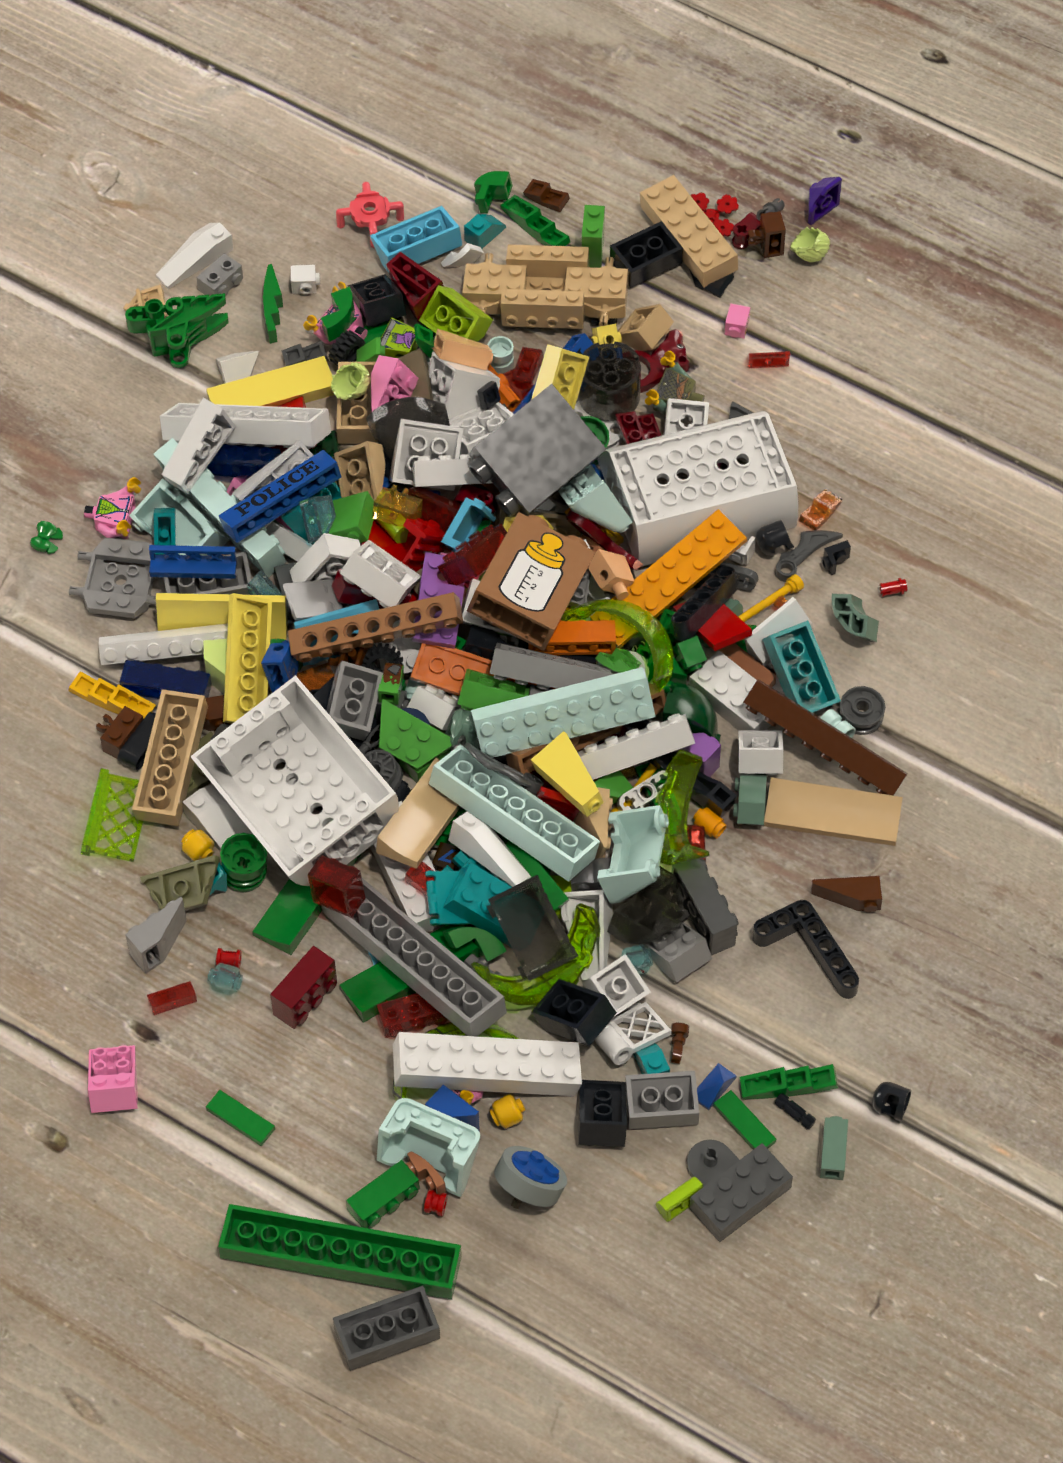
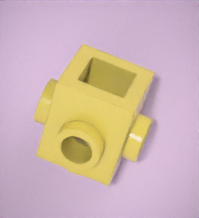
M616 324L591 328L593 335L591 341L598 350L610 345L616 347L622 343V337L620 332H617Z

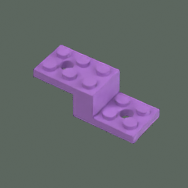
M425 552L418 600L454 592L460 598L462 607L468 559ZM439 573H446L449 579L442 581L437 575ZM442 611L436 612L434 618H438ZM421 615L415 617V623L421 619ZM459 624L451 629L439 628L433 633L427 634L422 632L415 634L412 637V642L455 649Z

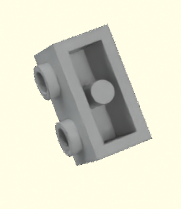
M225 253L222 254L196 277L198 290L204 295H209V297L212 294L223 293L226 296L230 289L242 281V265Z

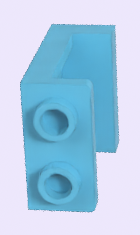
M465 498L441 541L455 555L473 560L476 555L467 548L483 518L493 522L496 519L491 514L492 510L477 498H474V500Z

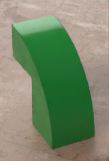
M350 286L331 293L333 307L336 312L321 317L323 331L329 342L340 337V334L345 333L353 322L355 307Z
M459 926L442 931L450 948L456 949L472 940L479 947V957L484 958L487 962L507 951L497 937L483 929Z

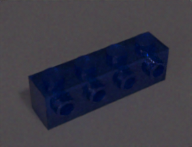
M223 444L207 468L216 476L248 479L282 453L280 449Z
M139 660L125 661L119 681L121 686L137 695L160 699L162 689L203 695L205 698H208L212 686L210 674L204 671L185 670L181 667L172 668L162 664H148Z

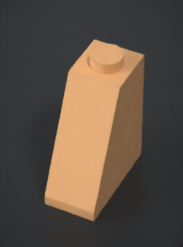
M437 329L432 349L439 359L487 370L488 365L493 360V353L488 345Z

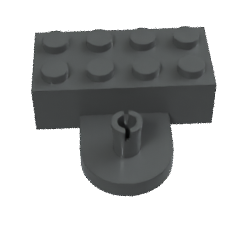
M703 1140L691 1148L687 1157V1169L690 1176L696 1177L703 1184V1188L690 1197L689 1209L719 1242L792 1187L793 1176L763 1143L739 1160L724 1143L717 1140Z

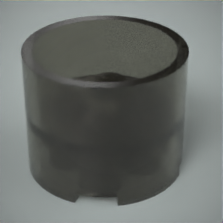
M616 341L614 344L599 345V343H596L587 348L582 355L589 356V360L578 394L582 409L590 416L603 421H616L615 414L635 411L640 401L641 364L638 354L628 345Z

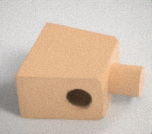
M598 549L588 567L589 571L602 590L614 593L618 600L625 599L629 595L626 588L634 583L626 557Z

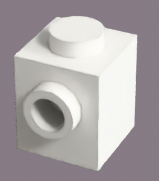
M315 265L291 266L292 294L316 293V285H320V273H316Z

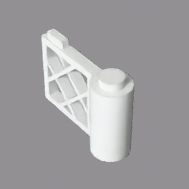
M638 1002L628 1007V1011L612 1018L597 1036L595 1042L616 1065H621L627 1062L633 1053L670 1036L671 1029L647 1002L642 1004ZM644 1011L649 1015L648 1019L636 1018V1015ZM626 1022L630 1023L629 1029L620 1028L617 1024ZM634 1024L645 1025V1031L633 1030ZM650 1026L658 1027L662 1031L658 1033L649 1032ZM630 1037H643V1040L634 1044Z

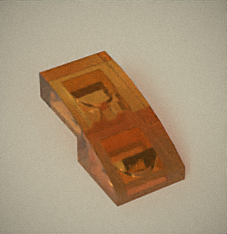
M825 489L814 498L812 505L800 515L799 521L812 530H818L836 511L843 499Z

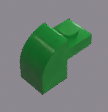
M491 171L481 175L475 181V203L478 205L480 213L488 214L493 199L508 200L513 187L509 171Z

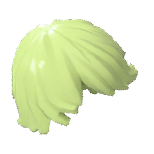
M806 227L804 230H801L799 235H796V238L791 243L790 250L805 261L816 262L820 261L828 253L830 240L818 228L814 229L811 227L810 230Z
M357 362L341 366L336 371V374L332 375L331 382L332 391L337 399L351 400L364 395L369 385L370 375L368 370Z

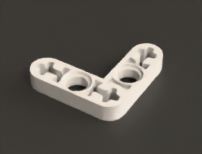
M662 770L624 793L617 802L618 810L644 808L643 806L661 796L665 784L658 786L657 789L654 785L661 778L667 779L670 772ZM672 774L668 781L665 793L674 784V777ZM642 787L649 788L651 797L644 798L640 794V789ZM625 800L632 801L631 808L623 805Z

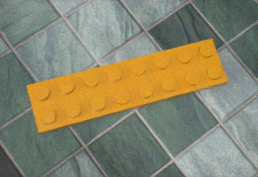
M718 509L634 579V583L626 588L629 593L628 597L618 600L614 596L591 615L590 620H615L616 647L621 648L641 629L649 625L665 609L669 608L745 544L747 537Z

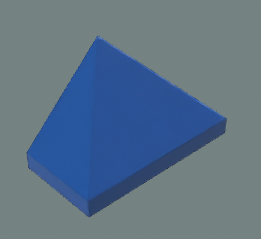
M718 1063L697 1087L698 1103L707 1110H710L713 1103L722 1096L737 1076Z

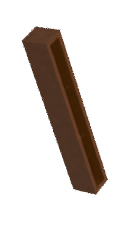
M759 679L743 701L747 705L746 709L755 715L758 712L765 716L764 720L774 727L776 724L784 728L782 732L793 739L795 736L803 740L801 744L808 749H818L821 751L820 756L827 761L835 760L840 763L839 768L850 774L852 771L859 775L857 779L865 785L869 786L871 783L878 787L876 791L879 794L894 796L908 774Z

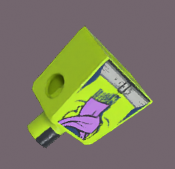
M391 318L381 338V346H385V356L399 358L419 349L415 341L414 328Z

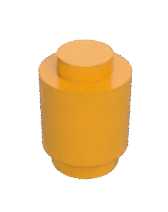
M708 807L700 808L693 816L695 820L694 825L709 837L719 838L727 827L724 819Z

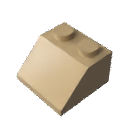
M661 304L635 309L618 331L621 334L622 343L635 350L652 351L659 345V340L668 334L669 328L674 321Z

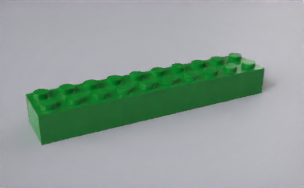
M233 1204L228 1206L218 1245L220 1258L401 1291H409L423 1286L428 1296L451 1300L453 1299L462 1257L461 1245Z

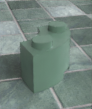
M832 593L833 612L844 629L867 641L877 642L879 621L866 615L862 607V599L852 594Z
M740 773V778L735 777V791H739L738 804L734 803L733 817H737V823L764 825L767 774Z

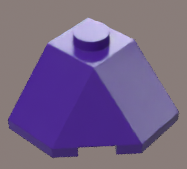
M823 178L818 183L812 184L809 189L808 200L809 225L814 224L839 205L842 178Z

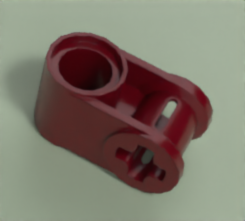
M753 212L747 214L744 219L733 227L734 237L732 238V245L737 249H745L749 246L747 238H749L748 230H760V221Z
M463 484L453 501L454 506L459 510L466 497L471 500L477 498L492 510V515L496 510L493 503V494L488 490H483L470 484Z

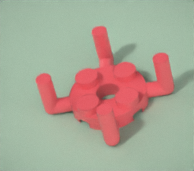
M368 182L362 184V192L356 195L357 198L350 202V207L336 210L338 228H344V216L351 215L352 220L358 227H369L370 235L378 232L377 226L387 223L390 210H396V219L398 221L404 220L403 202H389L385 196L379 195V192L371 191ZM367 207L375 208L372 211L365 210ZM370 238V245L372 248H375Z

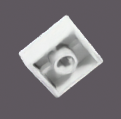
M669 398L666 404L664 435L707 425L709 403ZM685 417H688V421L692 423L687 427L684 426V423H681V420Z

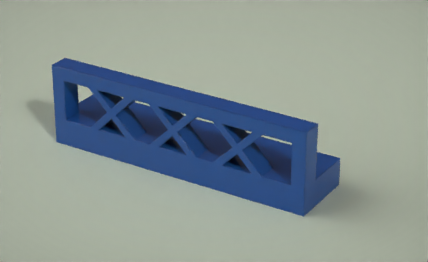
M149 545L150 577L236 579L237 556L235 547ZM155 553H164L165 555H155ZM221 554H231V556H222Z

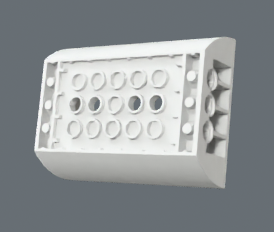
M765 411L606 449L597 458L607 486L632 520L630 527L624 533L633 556L643 566L655 563L718 509L747 539H750L751 536L756 537L760 528L782 520L786 530L795 528L797 525V485L770 416ZM745 458L748 463L745 465L739 464L737 459ZM725 463L728 468L725 470L719 469L717 464ZM683 472L687 474L688 478L682 480L678 478L677 474ZM663 477L667 479L668 483L662 485L658 483L657 479Z
M296 675L190 756L287 876L299 885L317 886L323 884L377 841L378 835L399 809L398 797L394 790ZM281 762L286 763L282 770H276L277 764ZM298 777V781L295 784H288L290 778ZM318 806L323 807L321 813L312 814L314 808Z

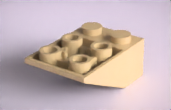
M599 787L597 789L604 803L596 812L591 813L588 817L579 811L573 820L576 825L600 840L595 859L605 858L606 850H609L611 845V837H608V831H610L612 824H609L608 819L609 811L612 809L613 798H609L610 789Z

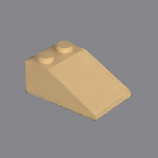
M366 441L334 453L335 461L342 476L338 479L341 497L368 491L375 503L381 502L386 466L382 444Z

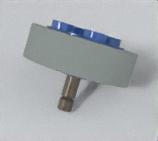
M523 1146L506 1148L494 1170L498 1183L515 1197L511 1203V1206L515 1209L520 1208L522 1201L540 1207L553 1206L557 1203L567 1185L566 1174L555 1161L541 1152Z

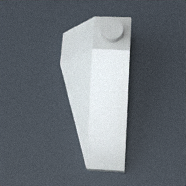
M221 223L205 225L187 239L160 269L156 277L167 289H170L216 261L222 254H228L233 251L232 235Z

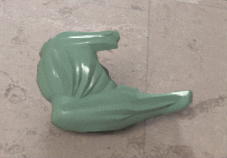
M462 708L455 710L445 732L447 735H451V744L457 745L459 737L464 735L466 743H470L480 750L471 711L463 710Z

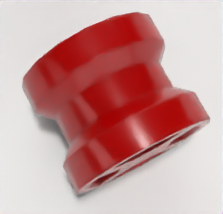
M429 1189L425 1200L424 1212H435L438 1216H443L448 1194H437L434 1190Z

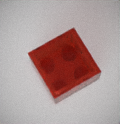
M322 855L307 874L313 902L352 918L366 899L361 872L354 866H347L334 858Z

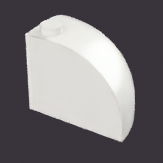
M432 352L428 372L429 378H431V389L436 417L432 419L434 424L441 425L443 422L481 406L477 391L488 382H496L499 390L500 378L491 371L439 359L435 352Z

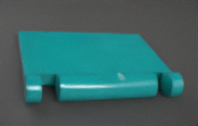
M460 871L425 872V877H434V881H426L429 915H438V919L430 920V925L471 924L443 908Z

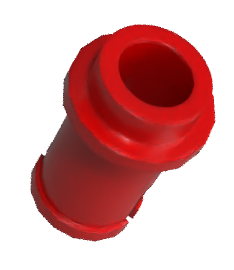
M898 578L897 581L879 584L882 597L897 593L903 595L904 592L908 591L906 580H901V578Z

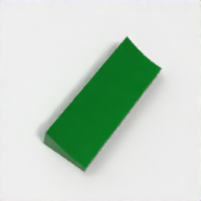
M360 855L321 885L303 886L289 879L252 931L253 936L292 955L322 912L319 896L346 877Z
M445 925L430 933L433 938L462 962L471 954L479 958V947L472 940L456 949L449 947L442 931L459 927V925ZM381 962L339 985L340 990L363 1023L417 993Z

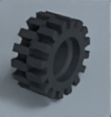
M351 330L345 331V333L340 334V338L337 337L335 339L336 343L332 344L333 348L329 350L330 354H328L329 360L337 366L338 362H356L357 349L366 344L364 339Z
M378 643L377 647L373 645L371 649L367 650L362 667L384 674V670L376 667V659L381 658L392 664L403 665V657H400V651L395 652L396 647L393 646L390 649L388 648L389 644L386 643L382 647V643Z

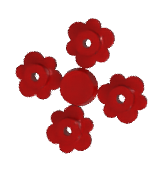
M705 193L691 194L690 196L704 211L723 237L730 236L734 224L730 223L728 219L723 221L719 219V212L730 214L732 211L738 210L737 198H731L727 194L723 195L722 199L717 200L718 206L717 210L707 209V204L710 201L706 198Z

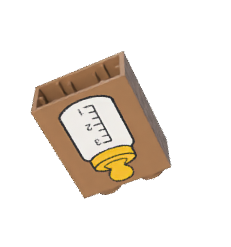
M518 512L477 586L467 611L544 651L596 552L589 549L586 542L574 535L564 536L549 528L548 523L541 517L535 515L526 516Z

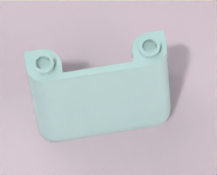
M591 464L558 491L573 512L613 532L622 533L632 523L628 514L604 480H601Z
M163 478L129 515L135 521L133 525L140 532L145 530L154 538V508H175L177 546H225L230 540L183 491L169 484Z
M660 805L609 813L608 822L609 824L613 823L615 832L611 833L610 836L614 843L610 869L599 870L597 879L611 904L621 903L654 883L657 877L660 876L659 865L666 827L669 826L668 816L663 813Z
M401 1098L394 1103L379 1128L377 1161L393 1166L400 1160H404L407 1153L412 1151L424 1158L435 1169L446 1173L444 1178L446 1191L461 1197L466 1189L479 1146L480 1132L477 1128L412 1099Z

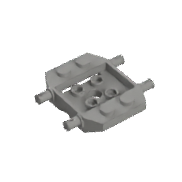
M105 537L93 552L78 551V560L90 561L85 587L70 586L69 595L81 596L89 613L130 618L138 617L148 610L150 604L156 605V596H151L155 577H150L149 545L152 544L149 542ZM105 560H109V561H118V562H126V563H135V564H143V565H145V567H138V566H136V565H120V564H116V563H114V562H110V563H104V562H105ZM123 579L126 580V583L117 585L116 581Z

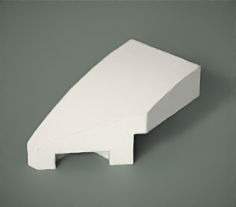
M467 243L459 253L451 251L441 264L444 268L466 266V263L472 264L484 252L481 247Z

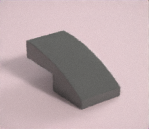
M322 340L306 347L297 344L282 350L286 366L325 356L326 361H329Z

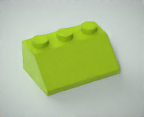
M438 285L419 321L435 333L437 329H441L478 342L485 336L493 319L453 288Z

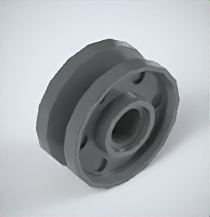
M866 686L853 687L842 696L838 714L842 717V721L846 720L856 729L855 734L868 735L877 731L882 725L886 709L885 700L873 688Z
M373 750L364 754L366 759L395 792L401 785L403 773L402 768L392 754L385 750Z

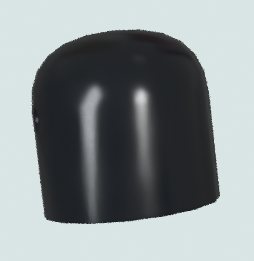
M782 520L766 525L757 532V544L765 555H775V549L782 545H785L788 550L794 548Z
M892 1082L881 1083L873 1094L872 1105L874 1110L880 1114L890 1115L895 1120L901 1122L910 1101L911 1089Z

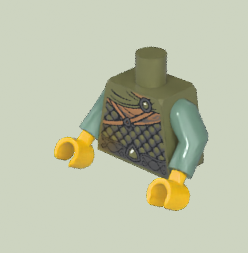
M672 351L664 353L665 356L661 358L660 362L662 365H669L670 367L666 368L657 391L651 389L646 393L648 397L645 399V404H653V410L660 411L666 415V404L669 398L704 402L705 395L695 393L696 381L677 362H674L675 354Z

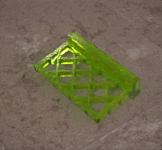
M100 769L82 842V855L90 856V853L134 862L143 821L139 820L137 824L135 816L132 817L127 809L133 806L135 794L132 789L138 787L139 780L109 774L108 769ZM112 781L121 783L124 789L115 793L111 788ZM128 792L133 801L124 805L119 796ZM115 799L120 808L110 812L106 804ZM123 811L128 820L119 824L114 816ZM110 818L115 827L106 831L101 824ZM132 823L136 828V832L128 836L123 827ZM119 830L124 838L114 843L109 835ZM106 838L111 845L105 849L96 847L97 841ZM127 842L132 848L131 854L121 852L118 847Z

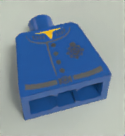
M288 640L282 643L270 644L261 662L272 693L295 675L297 676L299 663L291 655Z

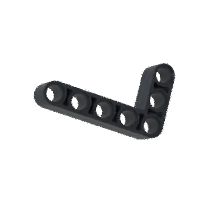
M720 564L694 586L698 590L671 617L673 634L676 640L685 641L692 638L737 591L736 574L733 567Z
M798 900L755 922L753 941L760 947L769 946L798 931L838 994L845 999L856 996L859 985L858 974L809 901ZM804 912L807 915H799L798 913ZM779 922H786L787 924L781 925ZM809 930H816L818 932L812 933ZM765 931L767 934H760L759 932ZM826 947L830 950L824 951L821 948ZM839 965L841 968L837 969L832 966ZM844 983H851L853 986H846Z

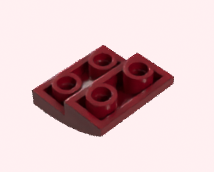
M635 411L615 414L625 444L662 436L653 413L639 416L636 415Z

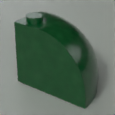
M672 682L670 685L671 691L667 694L664 706L663 722L667 721V718L671 715L685 714L692 734L705 733L709 737L716 738L720 743L721 734H717V716L708 698L690 685Z

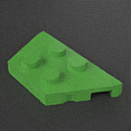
M383 699L379 748L391 753L412 767L420 769L427 762L435 759L451 746H454L450 742V736Z

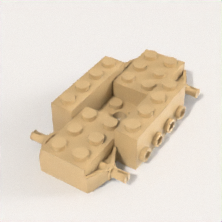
M508 244L506 265L492 263V253L489 255L486 253L485 261L482 263H466L462 296L487 315L501 314L502 326L584 329L585 316L599 318L600 327L603 326V322L604 326L608 325L609 318L626 317L629 286L628 269L613 267V257H610V263L609 257L605 259V266L591 268L589 266V247Z

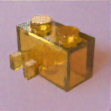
M394 484L391 489L383 487L374 501L372 518L405 528L403 524L407 518L417 519L421 517L423 499L408 495L409 489L404 488L402 493L398 492L397 485Z

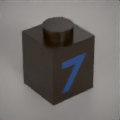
M440 842L432 861L435 871H442L447 865L452 870L457 871L458 867L451 860L462 850L457 846Z

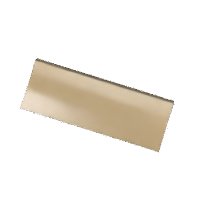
M434 759L400 805L398 812L392 816L378 835L377 854L417 869L461 806L429 785L433 766L440 761L439 759Z
M771 777L764 826L896 846L903 797Z

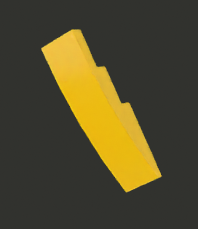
M81 671L69 686V692L116 714H119L124 706L145 718L156 707L154 703L119 684L115 687L101 678L95 680Z

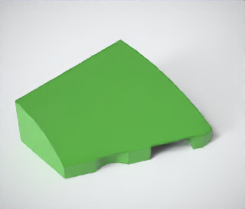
M616 648L612 654L599 652L595 658L605 667L619 673L637 669L642 664L628 650Z

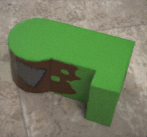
M385 664L384 674L378 688L379 703H382L384 699L393 705L399 704L404 665ZM384 694L394 695V697L387 698Z

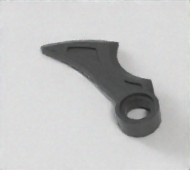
M826 530L801 532V540L798 546L789 552L781 553L780 560L776 565V577L786 582L789 577L797 574V566L814 551L834 540L841 539L843 534ZM788 567L792 572L783 573L781 569Z
M465 743V748L485 768L509 777L527 791L537 794L540 787L544 785V782L531 773L523 774L486 755L470 743Z

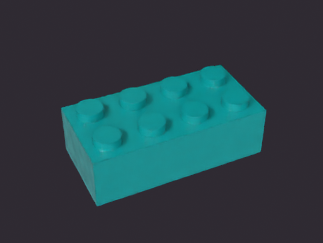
M808 620L762 639L786 697L812 713L841 701Z
M471 862L460 870L443 908L477 928L493 934L501 942L518 952L530 945L547 908Z

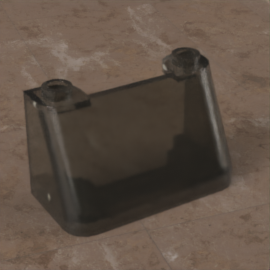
M538 875L488 899L490 905L486 907L492 919L497 917L521 965L517 969L523 980L527 978L530 982L578 959L574 946L570 944V940L546 892L544 893Z

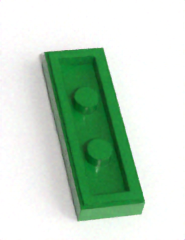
M221 1090L216 1093L206 1106L208 1112L260 1146L266 1142L275 1130V1125Z
M732 1090L713 1103V1107L752 1149H755L761 1143L768 1149L776 1143L777 1139Z

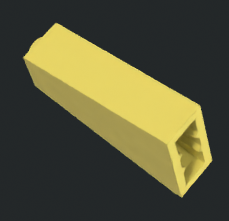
M563 731L531 759L536 772L586 817L596 812L604 803L599 790L566 732Z

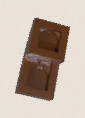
M532 179L523 192L524 196L530 200L558 212L562 211L570 199L567 192L551 189L550 183Z

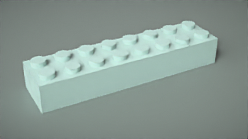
M173 438L154 453L163 471L178 445ZM206 468L186 495L241 552L247 553V558L268 579L275 572L274 567L286 563L283 556L285 552L279 545L280 542L273 534L269 536L266 532L267 529L263 526L236 543L223 530L218 515L240 501L233 494L229 495L221 481L216 482L214 475Z
M643 667L471 710L480 750L492 758L549 744L563 731L567 733L569 738L656 717L648 679Z
M461 744L433 766L429 785L568 882L595 859L600 840L507 776L485 768Z

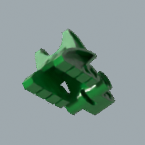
M225 293L212 294L210 297L209 295L173 297L168 299L165 305L158 299H150L145 303V306L127 309L125 317L128 331L133 334L148 333L154 357L169 354L170 363L173 367H184L189 362L193 345L219 332L229 323L228 313L214 314L226 304ZM176 356H183L185 358L182 362L174 361Z

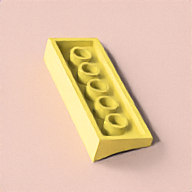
M547 344L532 399L550 384H553L574 409L589 356Z
M325 356L206 389L209 401L222 405L277 407L301 396L304 397L305 403L334 395L331 388L332 373Z
M156 593L158 631L227 624L229 594ZM247 595L272 600L270 639L286 640L288 627L286 596Z
M236 593L229 595L223 722L233 724L268 696V680L261 662L270 646L272 600Z

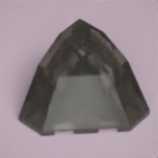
M659 866L660 876L657 877L654 883L639 891L637 895L614 910L607 932L624 943L649 944L685 922L689 914L684 909V899L681 890L677 889V879L674 874Z

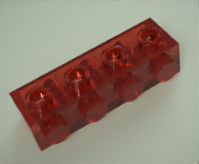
M418 993L377 1004V1013L385 1038H395L399 1032L420 1031L427 1026L434 1024L442 1025L448 1021L444 1015Z

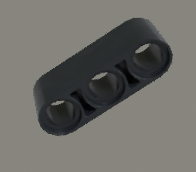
M149 712L119 751L117 757L119 762L136 771L142 768L156 713Z

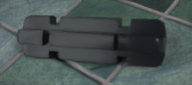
M781 1093L776 1098L775 1104L781 1109L784 1108V1111L797 1122L801 1121V1125L805 1128L810 1129L815 1124L816 1118L810 1113L806 1114V1110L793 1100L789 1101V1097L784 1093Z

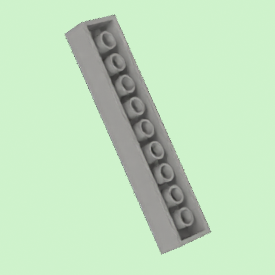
M352 871L319 896L322 911L328 918L467 1036L477 1037L507 1013L505 999L502 994L355 871Z

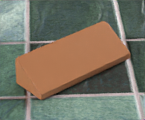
M733 643L719 649V651L756 680L759 679L770 687L776 684V675L737 644Z

